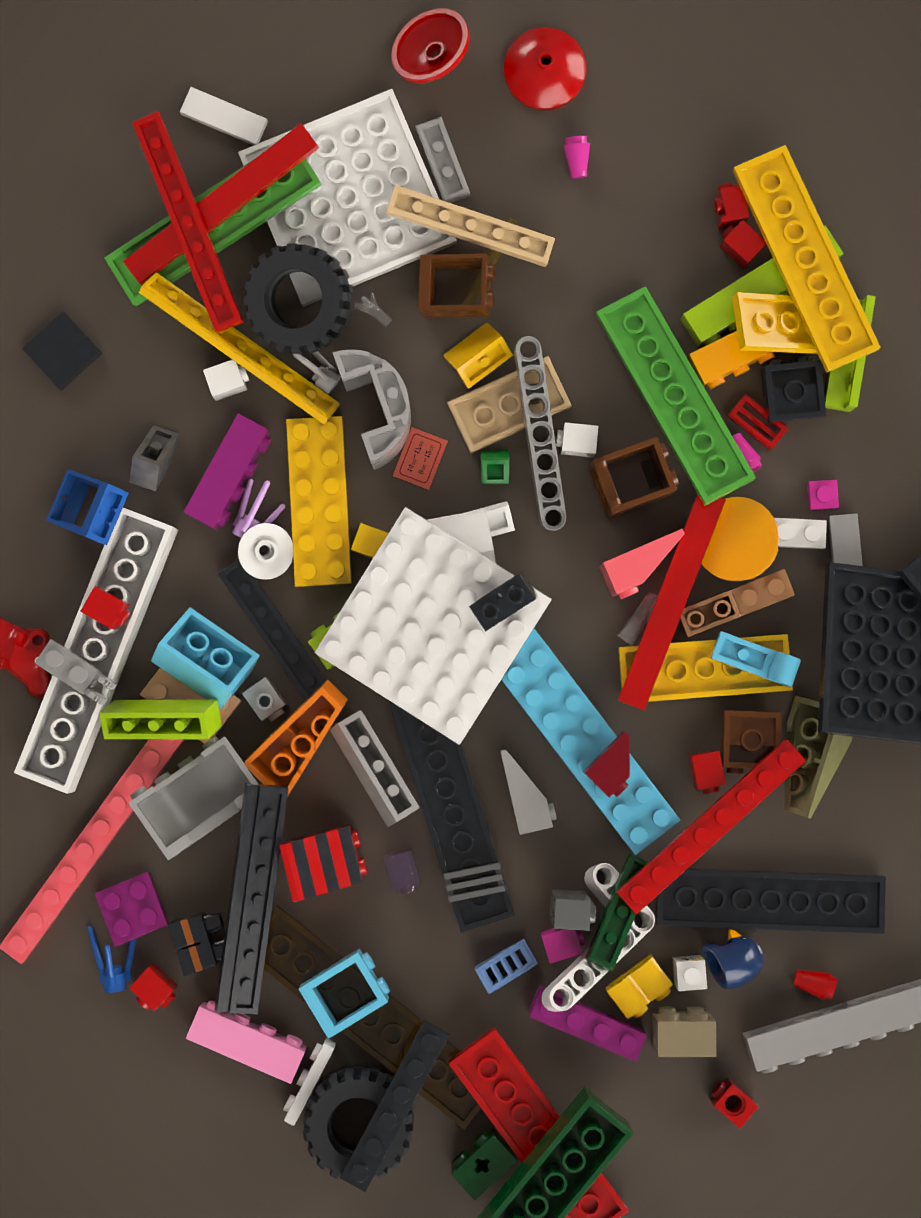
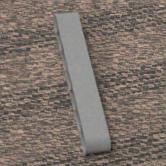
M526 336L517 342L514 348V357L540 525L546 530L556 531L565 525L566 510L540 342L532 336ZM524 343L531 344L535 349L534 356L530 358L524 357L520 352V346ZM534 371L538 374L539 382L537 385L530 386L525 382L524 375L526 372ZM538 399L542 402L543 410L540 414H534L529 410L528 404L530 400ZM543 427L547 431V438L544 442H538L533 438L534 428ZM542 454L549 456L551 459V466L548 470H542L537 465V459ZM546 482H550L555 486L556 491L552 498H546L541 493V487ZM550 510L557 511L560 516V520L555 526L548 525L545 520L546 513Z

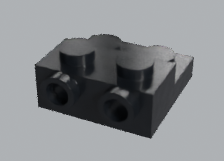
M811 356L795 358V363L784 364L783 359L767 361V366L761 368L763 397H766L768 423L827 416L821 360L812 361Z

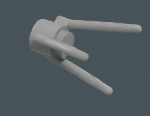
M318 350L312 354L323 365L319 368L301 354H293L295 358L315 373L312 377V380L315 381L314 385L325 393L330 394L341 378L336 373L338 369L333 367Z

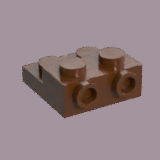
M723 711V735L720 756L722 766L727 768V773L744 774V768L752 769L781 743L782 712Z

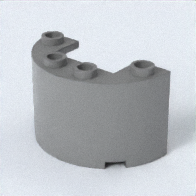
M362 350L333 352L346 392L373 383L387 425L361 434L372 467L376 470L389 463L401 451L408 438L411 427V409L406 386L399 373L390 363L370 354V352Z
M215 736L202 745L204 751L201 752L200 756L195 759L192 755L178 764L180 769L172 775L166 772L154 780L155 787L152 786L146 789L143 786L130 795L132 801L128 804L167 860L172 859L182 850L187 849L241 811L245 783L258 785L225 736L220 740Z

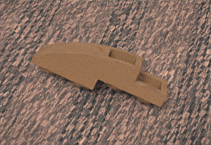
M783 569L686 607L680 618L687 636L690 637L795 595L786 570Z

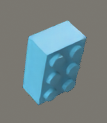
M190 607L158 643L151 662L203 698L218 699L219 709L222 710L250 675L260 655Z

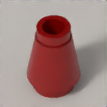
M797 969L793 986L822 1000H825V998L832 1000L837 977L831 976L829 972Z

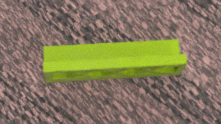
M867 295L863 300H859L871 326L876 296ZM866 356L828 372L824 396L826 408L851 412L858 407Z

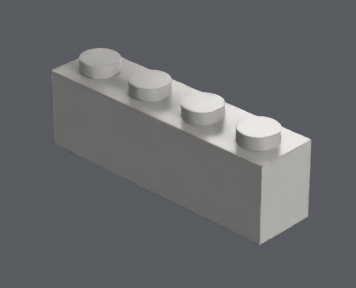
M362 710L342 720L330 729V732L387 827L420 808Z

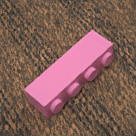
M214 1001L203 1002L199 1006L186 1039L289 1084L292 1083L307 1046L302 1044L303 1040L289 1034L287 1037L276 1033V1028L268 1024L261 1023L259 1026L250 1022L251 1018L245 1014H231L223 1011L217 1013L214 1009Z

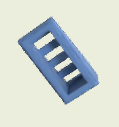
M523 938L476 965L475 971L488 994L538 963ZM518 949L521 950L527 961L523 965L515 952ZM510 955L517 968L512 970L505 957ZM499 961L507 972L504 976H502L496 965ZM489 967H491L497 978L493 982L486 971Z

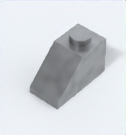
M153 425L133 455L129 482L156 491L166 476L179 434Z

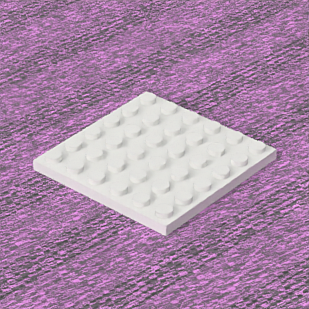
M393 89L303 125L319 146V149L306 159L322 185L267 221L277 246H287V244L296 243L326 251L327 254L335 257L340 262L342 269H346L350 276L348 278L349 284L355 286L420 259V255H430L457 244V240L453 236L386 214L395 185L439 199ZM290 131L239 151L238 153L243 165L245 166ZM303 272L289 274L303 307L322 299L321 288L316 279Z
M405 507L315 653L460 745L552 599L534 588L538 595L536 600L485 632L469 606L515 575Z

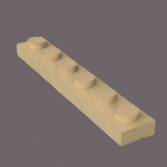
M398 185L394 186L386 211L387 215L546 267L555 241L553 237Z

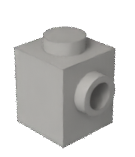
M264 677L242 693L261 721L269 719L270 722H273L285 713L282 708L288 705L269 677Z

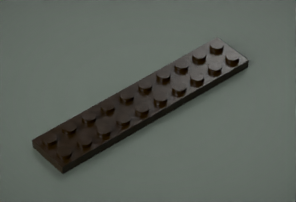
M277 905L271 913L264 970L307 1004L299 991L300 985L344 957ZM353 964L316 986L337 1022L377 998L362 972ZM388 993V1003L341 1032L395 1074L423 1020ZM447 1040L419 1094L461 1128L465 1129L481 1107L448 1064V1060L459 1053L460 1050Z

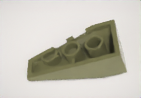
M795 696L787 720V732L790 733L789 742L803 756L806 762L785 780L784 810L811 819L853 737L818 733L819 702Z

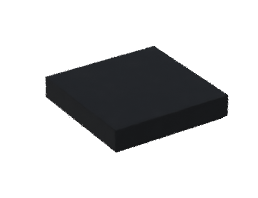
M64 311L22 348L61 391L103 354Z

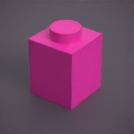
M552 928L540 932L550 964L583 954L581 946L586 944L581 930Z

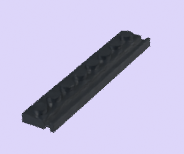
M245 783L214 1008L217 1013L223 1011L258 1014L280 855L279 845H281L288 797V788L286 786Z

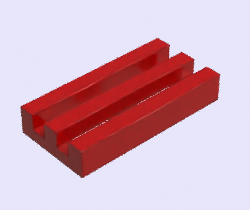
M744 394L726 417L771 451L789 428L782 422L771 423L780 430L776 434L742 407L744 403L768 421L767 410L747 394ZM739 412L773 440H768L736 413Z

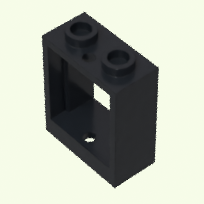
M521 571L472 603L469 607L486 632L536 600L538 595L523 571Z

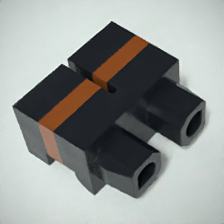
M203 912L184 919L174 920L168 924L175 949L180 948L176 953L184 977L218 964L222 957L224 939L214 942L211 932L224 928L221 913L206 915Z

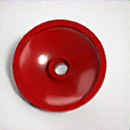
M443 8L429 10L416 16L402 28L394 41L391 58L395 70L402 78L413 83L431 82L447 75L460 63L467 51L470 41L467 23L459 13Z
M539 27L528 30L513 41L506 53L504 78L507 87L519 102L537 110L560 108L577 96L585 81L586 59L583 50L573 37L562 30L551 27ZM547 58L551 63L544 65L541 63V60Z

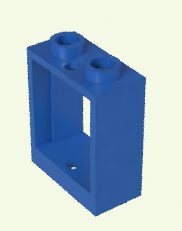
M67 469L46 521L107 545L129 493L103 481ZM91 486L98 490L81 528L74 525Z

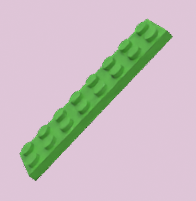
M307 159L299 163L209 233L216 254L322 185ZM242 168L238 169L237 171H235L234 173H232L231 175H229L228 177H226L225 179H223L207 191L203 192L202 194L194 198L196 204L199 203L206 196H208L215 189H217L224 182H226L233 175H235ZM169 215L105 257L106 262L134 306H138L147 298L139 293L142 285L137 282L123 261L172 224ZM183 253L158 274L173 283L190 272L191 269L185 254Z
M646 286L597 311L596 316L704 506L755 480L756 477Z

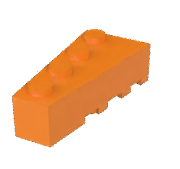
M327 680L268 736L243 763L263 785L286 786L289 796L348 699Z

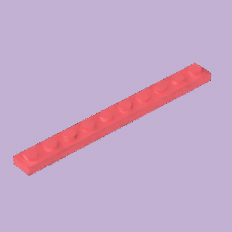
M149 739L0 944L2 951L20 964L25 962L133 812V809L128 804L132 801L130 795L143 786L146 789L152 786L154 780L157 779L185 739Z

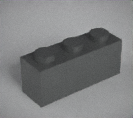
M551 889L549 917L554 929L589 931L590 923H595L596 905L591 902L585 891Z

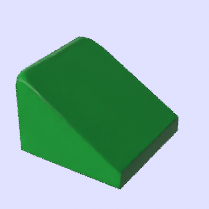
M508 450L481 451V484H509Z

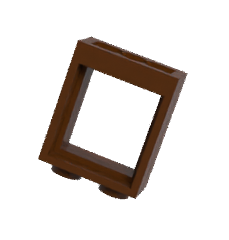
M487 254L420 255L419 312L424 318L490 317V308L494 307L495 303L494 291L490 290L491 280H495L496 275L495 263H491ZM481 269L480 305H435L436 270Z

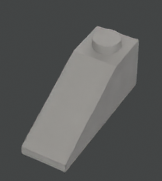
M500 750L519 834L522 835L552 828V820L557 819L553 803L548 804L544 795L507 750Z

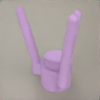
M253 479L248 480L237 517L233 522L235 528L232 533L241 538L249 528L260 523L254 519V516L266 494L270 481L266 480L249 514L244 515L253 485ZM281 504L264 523H272L284 510L285 504Z

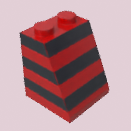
M351 824L286 840L279 845L293 902L362 883L364 880L363 875L368 874L364 857L359 858L356 848L361 846L358 831H352Z

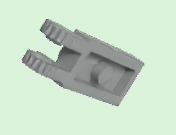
M50 639L35 664L82 695H87L101 705H104L107 699L101 693L90 688L94 680L96 679L107 689L114 690L117 686L116 683L101 674V670L53 639Z

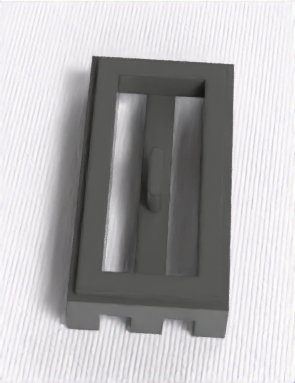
M500 862L444 873L449 902L505 891ZM491 870L496 871V875L451 883L452 878ZM498 881V886L458 894L453 893L455 889Z

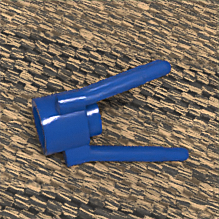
M89 925L87 927L89 939L104 992L114 993L126 990V981L132 980L131 967L136 939L129 941L125 970H122L121 965L113 966L110 946L105 945L107 966L105 968L93 927Z

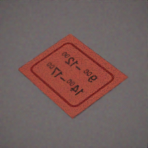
M411 427L393 476L429 490L448 441Z

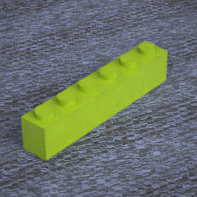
M825 225L824 228L840 259L844 253ZM773 258L682 315L680 321L697 348L704 343L707 346L721 339L719 334L727 329L730 332L737 329L732 296L737 292L790 296Z

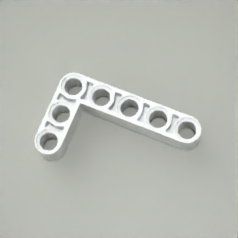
M601 863L589 868L585 873L584 879L587 887L606 908L620 874L612 865ZM598 870L602 871L605 875L604 884L599 883L596 878ZM648 906L638 913L642 918V926L638 928L633 921L617 962L653 928L655 917ZM589 947L542 993V1003L547 1010L558 1012L570 1009L608 972L584 959ZM576 971H579L583 976L581 986L574 982L573 977ZM556 990L563 995V1002L560 1006H557L553 1001V995Z

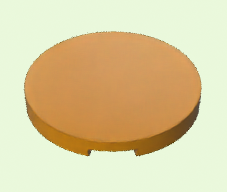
M745 497L726 498L701 564L711 574L726 581L750 580L762 574L772 564L778 552L779 531L777 522L772 514L755 500Z

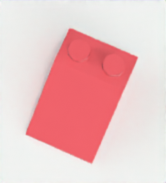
M683 529L603 562L599 569L611 596L619 595L620 599H624L639 592L637 586L645 582L685 534Z

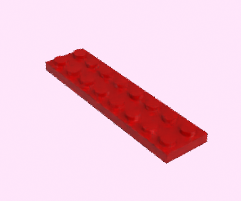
M495 1026L448 1060L450 1067L519 1160L523 1162L560 1117L557 1110ZM601 1173L565 1218H621L629 1212V1209L604 1174Z

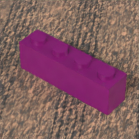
M238 413L186 506L184 513L216 531L219 526L224 527L231 515V512L228 511L233 501L237 503L245 488L242 485L246 477L251 478L257 469L258 463L255 462L260 452L264 454L272 439L269 438L271 434L269 430Z
M538 986L528 1010L530 1018L630 1060L637 1061L647 1037L644 1028L579 1001L566 1011H549L542 1003V993L546 987ZM555 992L553 1001L557 1006L562 1004L563 995Z

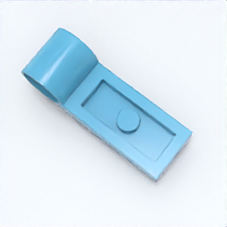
M722 631L719 632L710 657L716 661L788 687H792L801 660L794 656L776 652Z

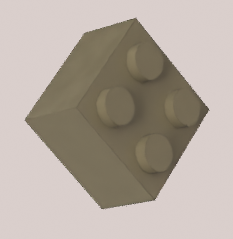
M662 1006L658 1008V1011H651L652 1047L658 1057H716V1021L708 1011H704V1007L690 1006L687 1007V1011H676L675 1007Z

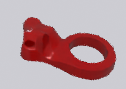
M0 617V670L6 669L23 682L30 695L44 698L51 681L50 673L35 664V662L50 641V634L41 628L26 629L16 626Z

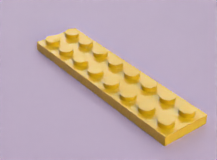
M786 145L735 166L733 173L826 373L878 351L881 348Z

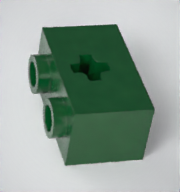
M494 1129L488 1133L483 1131L473 1141L474 1146L467 1153L465 1151L460 1152L452 1161L451 1175L474 1200L517 1162L516 1154ZM480 1158L483 1161L487 1158V1165L485 1166L481 1163L477 1166V1159Z

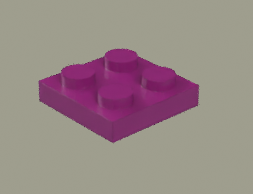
M145 872L95 893L115 947L169 924L150 872Z

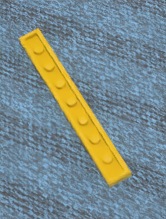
M157 272L141 286L139 291L141 295L325 425L339 407V402L234 327L220 333L215 332L206 307Z

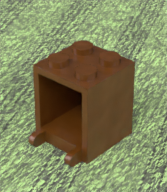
M657 437L591 461L588 468L607 519L668 498L677 491L676 485H679L677 475L674 469L669 470L666 459L669 458L667 448L664 442L659 443ZM651 460L660 484L651 489L641 465L642 462Z

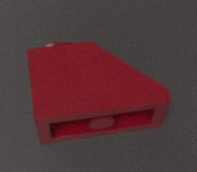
M622 731L583 771L609 798L613 794L616 797L619 796L629 785L626 780L630 777V739L625 731Z

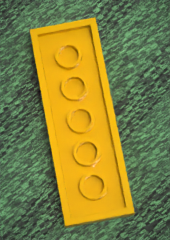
M330 417L325 425L315 418L286 419L295 587L352 584L343 417Z
M788 634L741 638L776 652L790 655ZM717 640L670 643L648 702L791 691L793 688L711 659L710 657ZM638 646L618 647L621 689Z

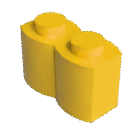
M649 954L606 987V991L627 1019L632 1016L638 1018L648 1010L646 1005L654 999L661 1001L671 992L669 988L673 984L654 957Z

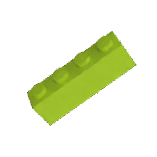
M218 699L114 700L99 712L104 739H209L222 726Z

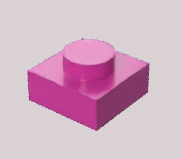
M837 480L807 482L809 510L839 508Z

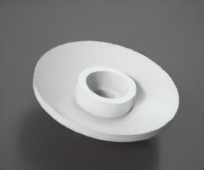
M271 523L257 524L249 528L241 537L238 545V558L244 570L253 577L273 579L283 574L290 566L293 559V543L283 528ZM263 545H266L268 548L266 555H260L259 549Z

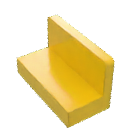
M485 323L443 356L456 370L464 385L469 389L512 357L513 354L503 337L492 326Z

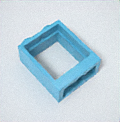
M360 948L305 981L299 987V991L328 1039L388 1003L389 996L387 994L390 992L387 983L383 977L377 978L372 970L375 968L372 958L367 952L363 954ZM356 963L377 998L337 1022L316 986Z

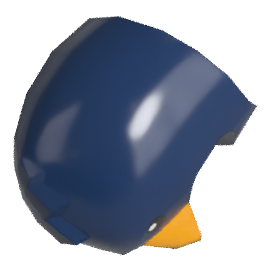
M732 929L728 930L727 945L718 946L708 943L701 946L702 954L705 956L711 974L724 989L737 988L750 982L763 966V953L760 945H756L752 939L742 936Z

